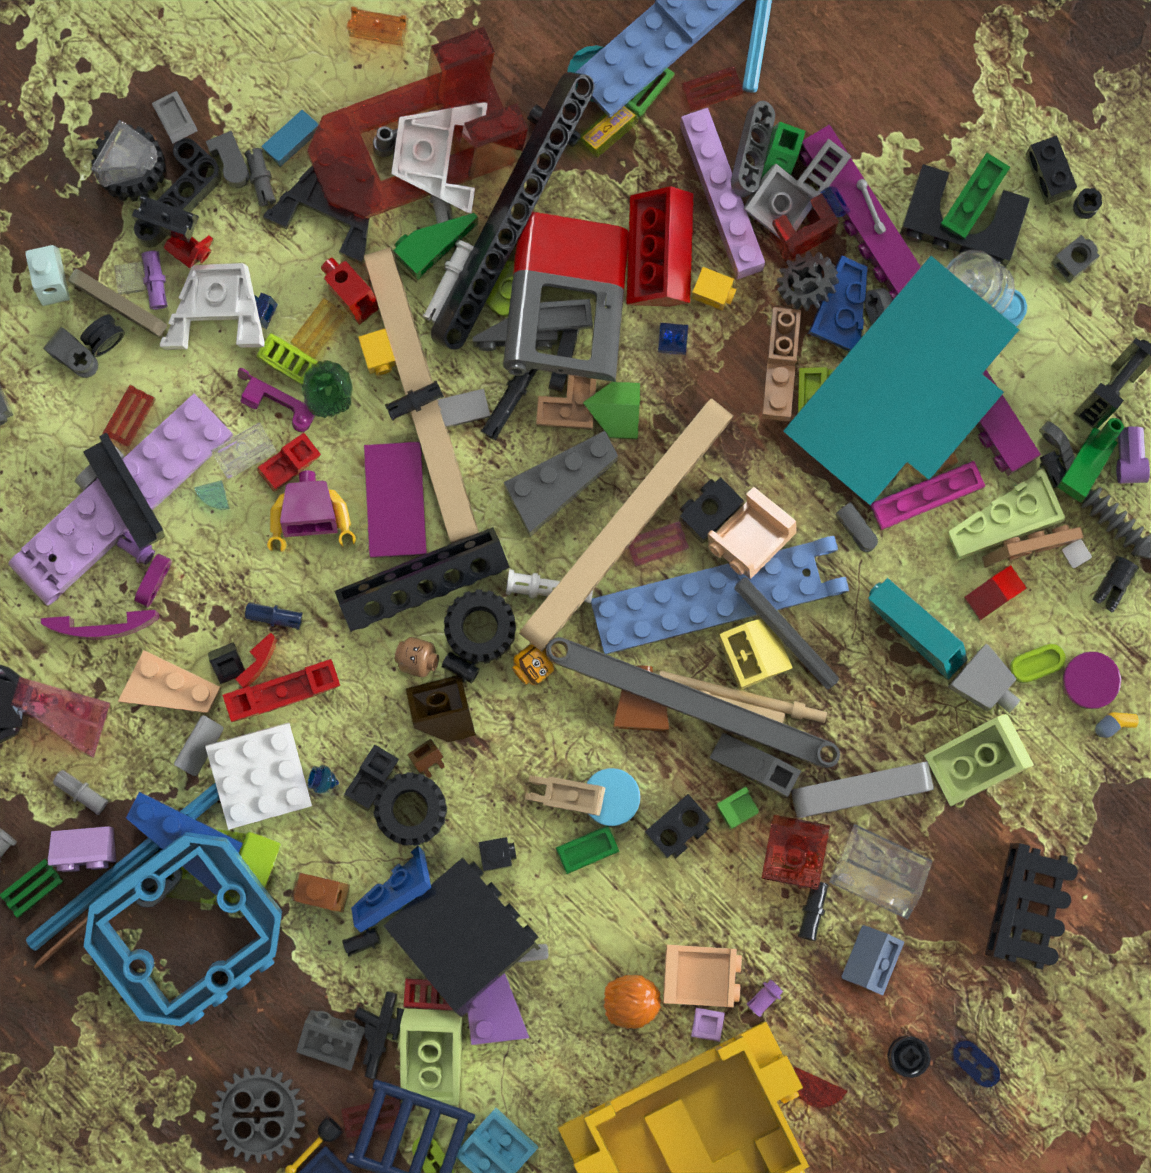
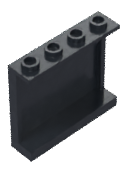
M463 857L433 882L429 890L422 896L416 897L384 925L385 929L460 1017L470 1010L467 1005L533 948L537 951L540 949L535 942L539 938L528 924L524 928L517 921L520 914L510 903L504 906L498 899L502 896V893L492 882L486 885L480 878L484 875V872L474 861L468 864Z

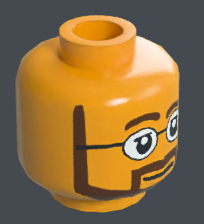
M529 644L514 656L512 670L523 684L527 685L530 683L536 686L554 672V664L546 657V648L541 652L533 644Z

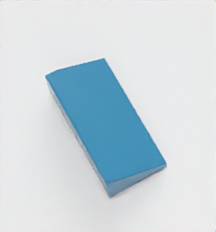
M301 110L261 147L281 167L321 131L320 125L305 111Z

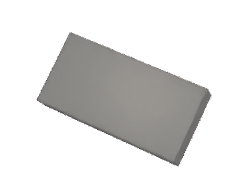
M177 91L152 103L172 143L198 131Z
M484 389L438 400L445 427H452L490 417Z

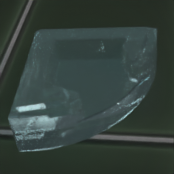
M222 480L194 487L198 497L208 506L219 510L230 509Z

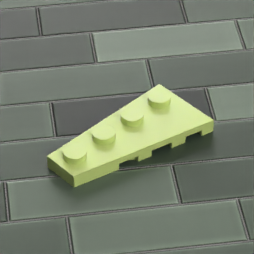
M1042 468L1034 476L1025 482H1021L1013 490L991 502V505L980 512L978 511L948 532V536L957 558L960 560L1001 545L1005 540L1023 537L1064 522L1065 516L1046 472Z

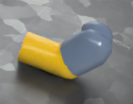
M1109 713L1096 725L1095 732L1099 737L1109 738L1122 727L1136 728L1139 721L1138 716L1129 713Z

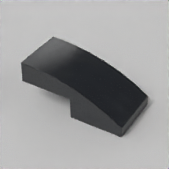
M374 745L343 797L368 812L378 795L379 788H382L385 784L384 782L388 780L399 759L379 746Z

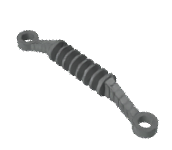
M1047 421L1039 431L1048 443L1059 449L1061 461L1066 472L1075 458L1072 447L1064 432L1054 423ZM1099 487L1093 491L1090 489L1081 508L1084 509L1092 505L1093 508L1089 515L1092 517L1100 513L1101 516L1097 522L1099 525L1109 521L1110 523L1106 531L1110 532L1116 528L1118 531L1114 539L1118 540L1125 537L1124 548L1133 544L1134 548L1131 552L1133 557L1151 560V534L1142 538L1143 526L1135 530L1132 529L1136 520L1133 518L1125 522L1124 519L1128 513L1126 510L1117 514L1118 503L1111 506L1107 505L1111 498L1110 495L1103 498L1099 497L1103 488Z

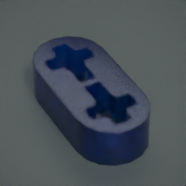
M962 1040L954 1044L951 1051L952 1059L978 1085L987 1088L993 1087L1000 1080L998 1066L974 1043ZM960 1047L965 1049L970 1047L972 1049L969 1054L976 1060L973 1064L967 1059L962 1061L959 1059L961 1053L958 1050ZM978 1064L985 1069L990 1067L993 1069L991 1071V1076L993 1077L991 1081L988 1079L981 1081L982 1073L976 1068Z

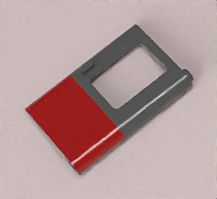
M539 212L531 213L516 244L503 367L510 374L521 376L531 369L616 382L629 231L626 228ZM550 286L592 293L596 296L592 349L589 360L544 354L536 351L535 344L542 287Z

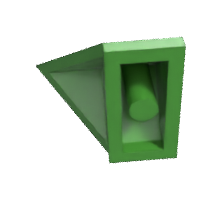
M611 382L583 402L609 438L638 439L640 383Z

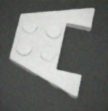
M477 103L399 117L391 174L467 213H472L475 188L448 184L446 179L454 125L484 129L487 103Z
M244 263L193 265L179 296L181 302L176 314L171 315L168 323L171 326L166 337H162L160 347L164 350L188 349L191 321L239 319L236 345L241 348L264 347V338L248 266Z

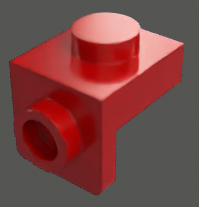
M208 235L198 242L191 236L188 243L171 237L166 241L163 248L173 255L174 258L188 268H191L197 262L203 263L209 257L212 251L209 247L213 238Z

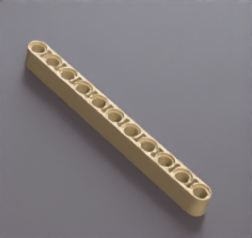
M389 247L364 255V259L402 385L407 395V391L411 389L416 391L433 383L397 262L392 248ZM437 399L422 406V410L418 412L416 410L411 411L452 544L477 534L479 531Z
M712 398L706 403L524 625L519 633L541 652L546 648L549 641L562 629L727 427L734 415Z

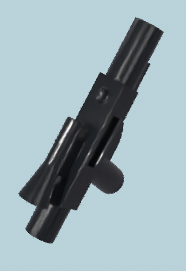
M386 991L380 1016L361 1007L357 1009L354 1015L355 1018L366 1023L364 1034L368 1041V1046L363 1064L367 1065L365 1077L376 1079L382 1053L386 1052V1047L384 1046L387 1034L392 1033V1040H398L404 1009L397 1007L396 1019L392 1018L397 998L396 993Z

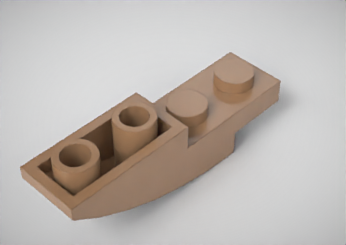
M773 307L763 393L762 419L790 422L801 310Z

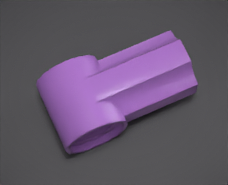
M1138 426L1125 427L1118 436L1117 481L1119 484L1148 483L1150 467L1148 458H1145L1144 429Z

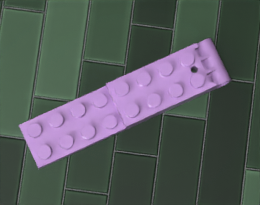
M193 394L122 460L153 510L234 435ZM97 478L24 545L21 551L9 561L8 565L48 606L56 601L62 593L116 545L120 537L123 538V534L128 529ZM56 556V561L51 562L52 557Z

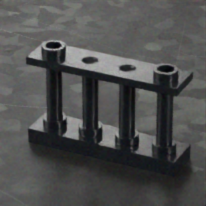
M1135 338L1111 365L1117 370V373L1106 385L1100 383L1081 403L1074 414L1092 428L1096 427L1098 429L1124 401L1119 397V391L1126 382L1130 380L1134 383L1151 365V343L1144 339L1140 341Z

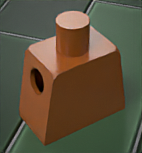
M637 666L653 673L652 666ZM622 690L615 716L614 729L668 732L667 707Z
M297 872L290 900L343 913L350 884Z

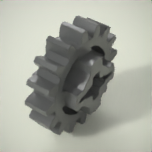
M807 251L804 258L796 254L795 262L787 260L786 262L789 267L779 270L783 277L777 278V283L780 286L778 291L787 305L792 304L796 310L803 305L805 311H808L812 304L819 308V301H830L827 296L828 293H836L833 285L839 283L836 276L838 272L828 256L823 258L820 252L813 257L811 252Z

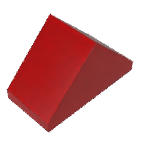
M1010 565L970 592L964 599L979 620H982L1026 590L1027 587Z

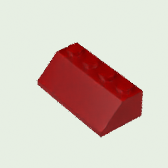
M669 186L630 195L627 305L671 307L690 303L694 193Z

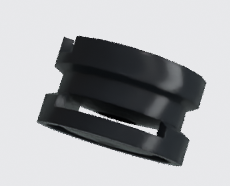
M110 314L94 321L84 330L80 337L85 346L89 345L92 348L91 353L95 357H100L109 352L125 335L124 330L120 326L115 325L116 321Z
M908 1035L901 1036L894 1040L888 1048L887 1058L889 1065L895 1072L904 1077H918L930 1065L929 1048L919 1038Z

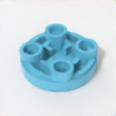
M615 768L603 769L595 773L587 781V784L606 788L600 816L588 814L597 823L605 826H618L628 822L637 812L640 804V790L634 778L627 772Z

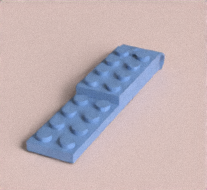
M655 0V3L575 73L586 74L593 79L595 89L591 99L611 118L745 0Z

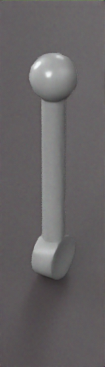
M860 179L857 181V188L863 193L875 222V231L881 234L886 231V228L880 222L867 191L866 180Z

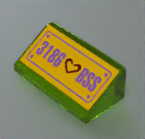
M624 105L611 118L604 114L581 134L580 140L598 158L638 123L639 117Z

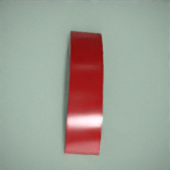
M329 659L304 667L303 670L252 687L247 686L222 696L230 720L235 722L292 705L333 690L341 685L333 661Z

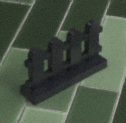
M1010 843L985 955L1005 959V954H1007V961L1015 962L1016 957L1034 961V968L1043 970L1044 964L1054 965L1058 961V952L1054 948L1048 947L1050 936L1060 937L1065 931L1064 923L1054 918L1057 908L1065 909L1070 906L1071 896L1067 892L1061 891L1063 880H1074L1078 875V870L1074 864L1067 863V856L1059 855V859L1056 860L1041 856L1040 849L1032 848L1030 853L1029 845ZM1027 870L1025 880L1023 881L1024 872ZM1039 873L1054 877L1052 888L1034 884L1035 874ZM1018 898H1020L1018 909H1016ZM1029 901L1048 905L1046 916L1027 912ZM1014 926L1012 937H1010L1011 928ZM1022 930L1041 933L1039 944L1020 940Z

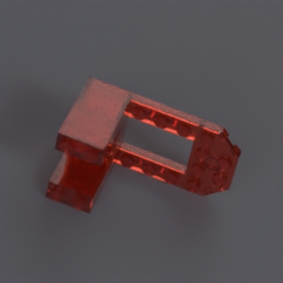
M484 26L431 45L426 78L322 116L307 150V155L329 205L336 208L341 207L354 213L355 216L368 219L431 195L397 176L380 181L361 134L399 120V117L413 115L437 106L438 110L477 103H487L486 115L464 123V126L454 125L452 143L456 153L450 155L446 183L458 185L517 163L523 151L528 127L517 103L505 108L502 105L490 77L495 51Z

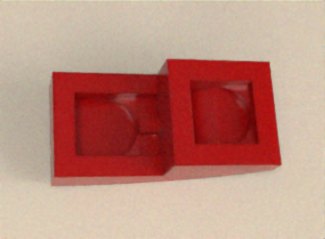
M302 433L283 446L279 453L258 466L257 471L273 492H275L321 456V453L306 434Z
M272 633L268 634L249 651L256 658V661L236 678V681L243 688L251 686L270 661L277 643V639Z

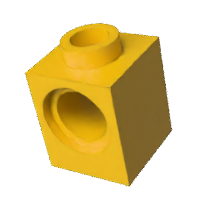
M702 267L691 299L723 311L725 303L731 305L737 289L732 287L734 279Z
M386 329L358 337L370 374L384 375L391 372L392 367L397 366Z

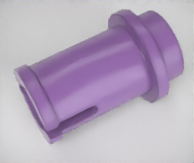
M126 531L123 534L125 539L120 537L117 546L135 557L138 564H148L155 554L152 545L140 551L131 534Z
M772 980L768 983L764 982V987L747 1003L748 1007L759 1017L777 998L781 999L780 995L783 993V990Z

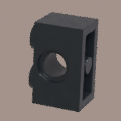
M721 477L717 481L710 479L700 489L703 494L696 501L690 498L679 509L682 512L679 516V521L702 544L708 539L707 534L711 530L715 532L744 503V500ZM705 502H712L716 505L717 512L713 515H707L702 511L701 506Z

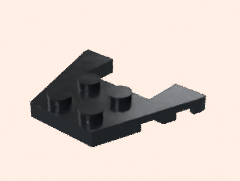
M323 154L299 178V181L288 192L286 191L271 209L269 208L265 212L263 218L287 230L298 206L303 205L351 227L339 250V254L363 264L375 179L365 172Z

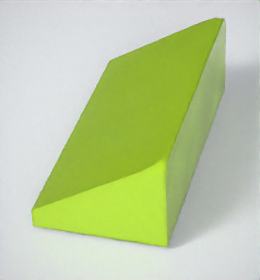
M248 831L240 851V856L261 884L266 887L281 843Z

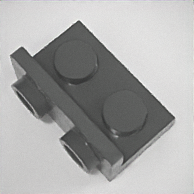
M311 1010L304 1023L296 1052L351 1071L365 1028L359 1026L354 1021H344L332 1017L327 1012Z

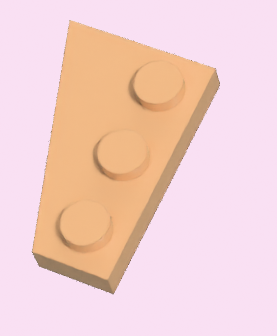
M143 650L118 702L209 713L221 687Z

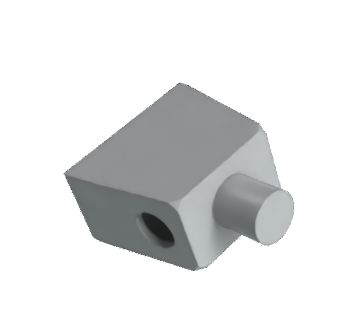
M988 644L981 647L948 686L950 690L985 711H989L998 703L1010 713L1020 702V699L1008 690L1015 682V676Z

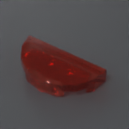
M795 1066L793 1068L803 1087L797 1091L798 1097L810 1106L818 1108L832 1106L841 1101L847 1093V1090Z

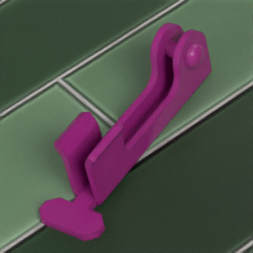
M244 368L238 369L237 376L240 379L250 380L241 395V403L257 409L262 398L265 396L293 411L292 426L296 431L305 432L309 429L318 412L317 409L249 375V372Z

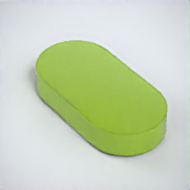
M1047 644L1015 657L1010 663L1009 670L1015 676V681L1028 683L1059 671L1065 664L1066 656L1060 646Z

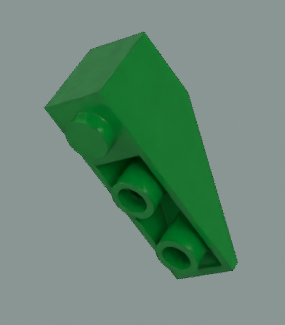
M782 122L777 123L773 127L761 179L774 164H777L791 175L799 155L805 130Z

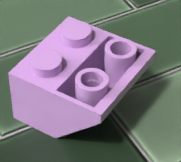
M113 827L51 831L48 865L57 867V871H80L79 865H86V869L108 868V863L116 862Z

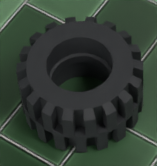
M126 124L125 129H121L120 125L114 127L115 132L113 133L107 130L103 133L105 139L98 138L96 141L98 148H93L92 155L94 159L91 160L92 167L95 170L94 173L102 187L115 198L117 195L122 201H126L127 197L132 202L138 201V196L140 195L149 197L147 192L150 190L155 193L159 189L157 183H162L164 180L162 173L166 172V165L164 163L166 160L157 140L154 139L150 132L146 133L139 126L134 129L132 125ZM128 151H137L144 155L143 165L136 173L124 176L114 172V164L121 154Z
M476 589V592H465L462 597L459 598L458 596L454 600L453 605L447 609V615L444 618L446 639L453 652L465 661L468 660L476 664L484 662V664H487L494 659L498 660L501 658V655L509 651L515 639L516 622L512 609L505 602L504 598L500 595H495L492 591L483 592L482 589ZM476 611H485L492 614L497 622L495 636L484 643L470 641L463 631L465 619Z
M413 772L394 775V778L384 782L385 784L382 788H379L378 795L374 799L373 813L377 826L386 837L401 845L417 846L424 842L427 843L440 832L442 825L445 823L447 806L444 794L437 784L425 775ZM407 792L421 795L427 803V815L416 826L402 825L394 816L393 807L395 801L400 795Z

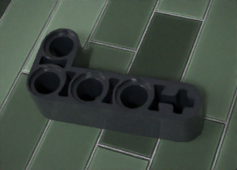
M183 138L175 143L173 153L180 167L186 172L157 201L191 213L220 183L222 176L217 163L192 139ZM184 150H194L193 156L189 159L181 158ZM205 168L214 169V173L208 178L201 177L200 175ZM191 187L195 189L192 196L187 198L181 196V192L185 188ZM136 223L134 225V233L145 247H156L168 236L152 230V235L144 234L143 231L145 229L150 231L152 229Z

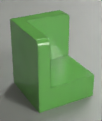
M747 787L742 788L715 805L730 830L759 812L748 793Z

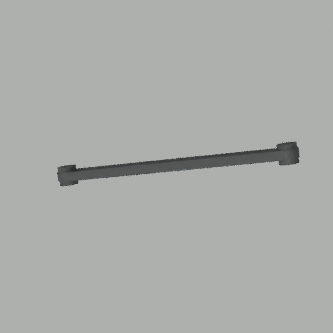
M561 637L553 638L546 646V657L554 664L821 768H830L836 765L840 759L839 748L832 742ZM557 643L563 645L566 649V656L562 658L555 657L551 652V646ZM823 747L832 751L833 759L830 763L823 761L820 757V751Z

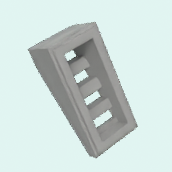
M828 139L798 179L795 186L818 202L851 158V155ZM828 150L841 159L838 164L825 155ZM821 159L834 168L832 173L818 164ZM814 168L827 177L825 182L811 173ZM810 178L820 186V189L816 191L805 183V180Z

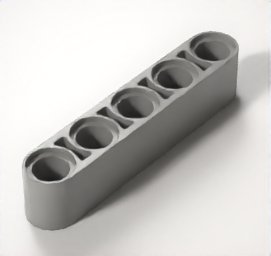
M922 762L791 790L796 817L803 818L934 790L929 764L928 762Z

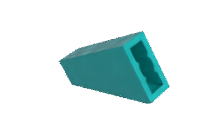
M887 578L883 583H877L871 589L870 596L868 597L871 608L946 679L949 680L968 660L964 643L890 579Z

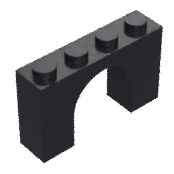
M923 164L900 234L905 235V238L912 242L920 243L922 240L931 243L933 248L940 251H948L950 249L959 252L958 255L965 259L974 260L978 258L984 260L986 265L993 268L1007 267L1011 260L1030 198L1003 190L998 199L991 224L979 233L968 234L963 240L941 226L943 218L940 211V202L950 172Z

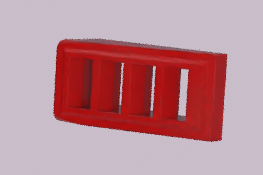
M405 978L403 1008L454 1011L444 998L443 1004H439V992L429 980ZM416 985H420L419 1002H415ZM428 986H432L431 1003H427Z

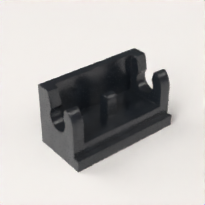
M143 195L140 196L139 209H134L132 214L136 224L189 243L199 219L198 215Z

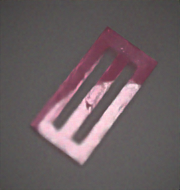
M680 521L640 534L633 540L628 548L635 567L689 549ZM674 530L677 532V534L637 548L634 547V544ZM680 540L681 545L638 559L637 554Z

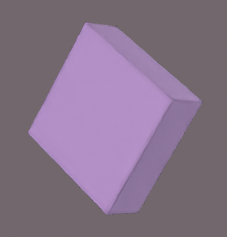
M696 1008L691 1037L720 1042L725 1013Z

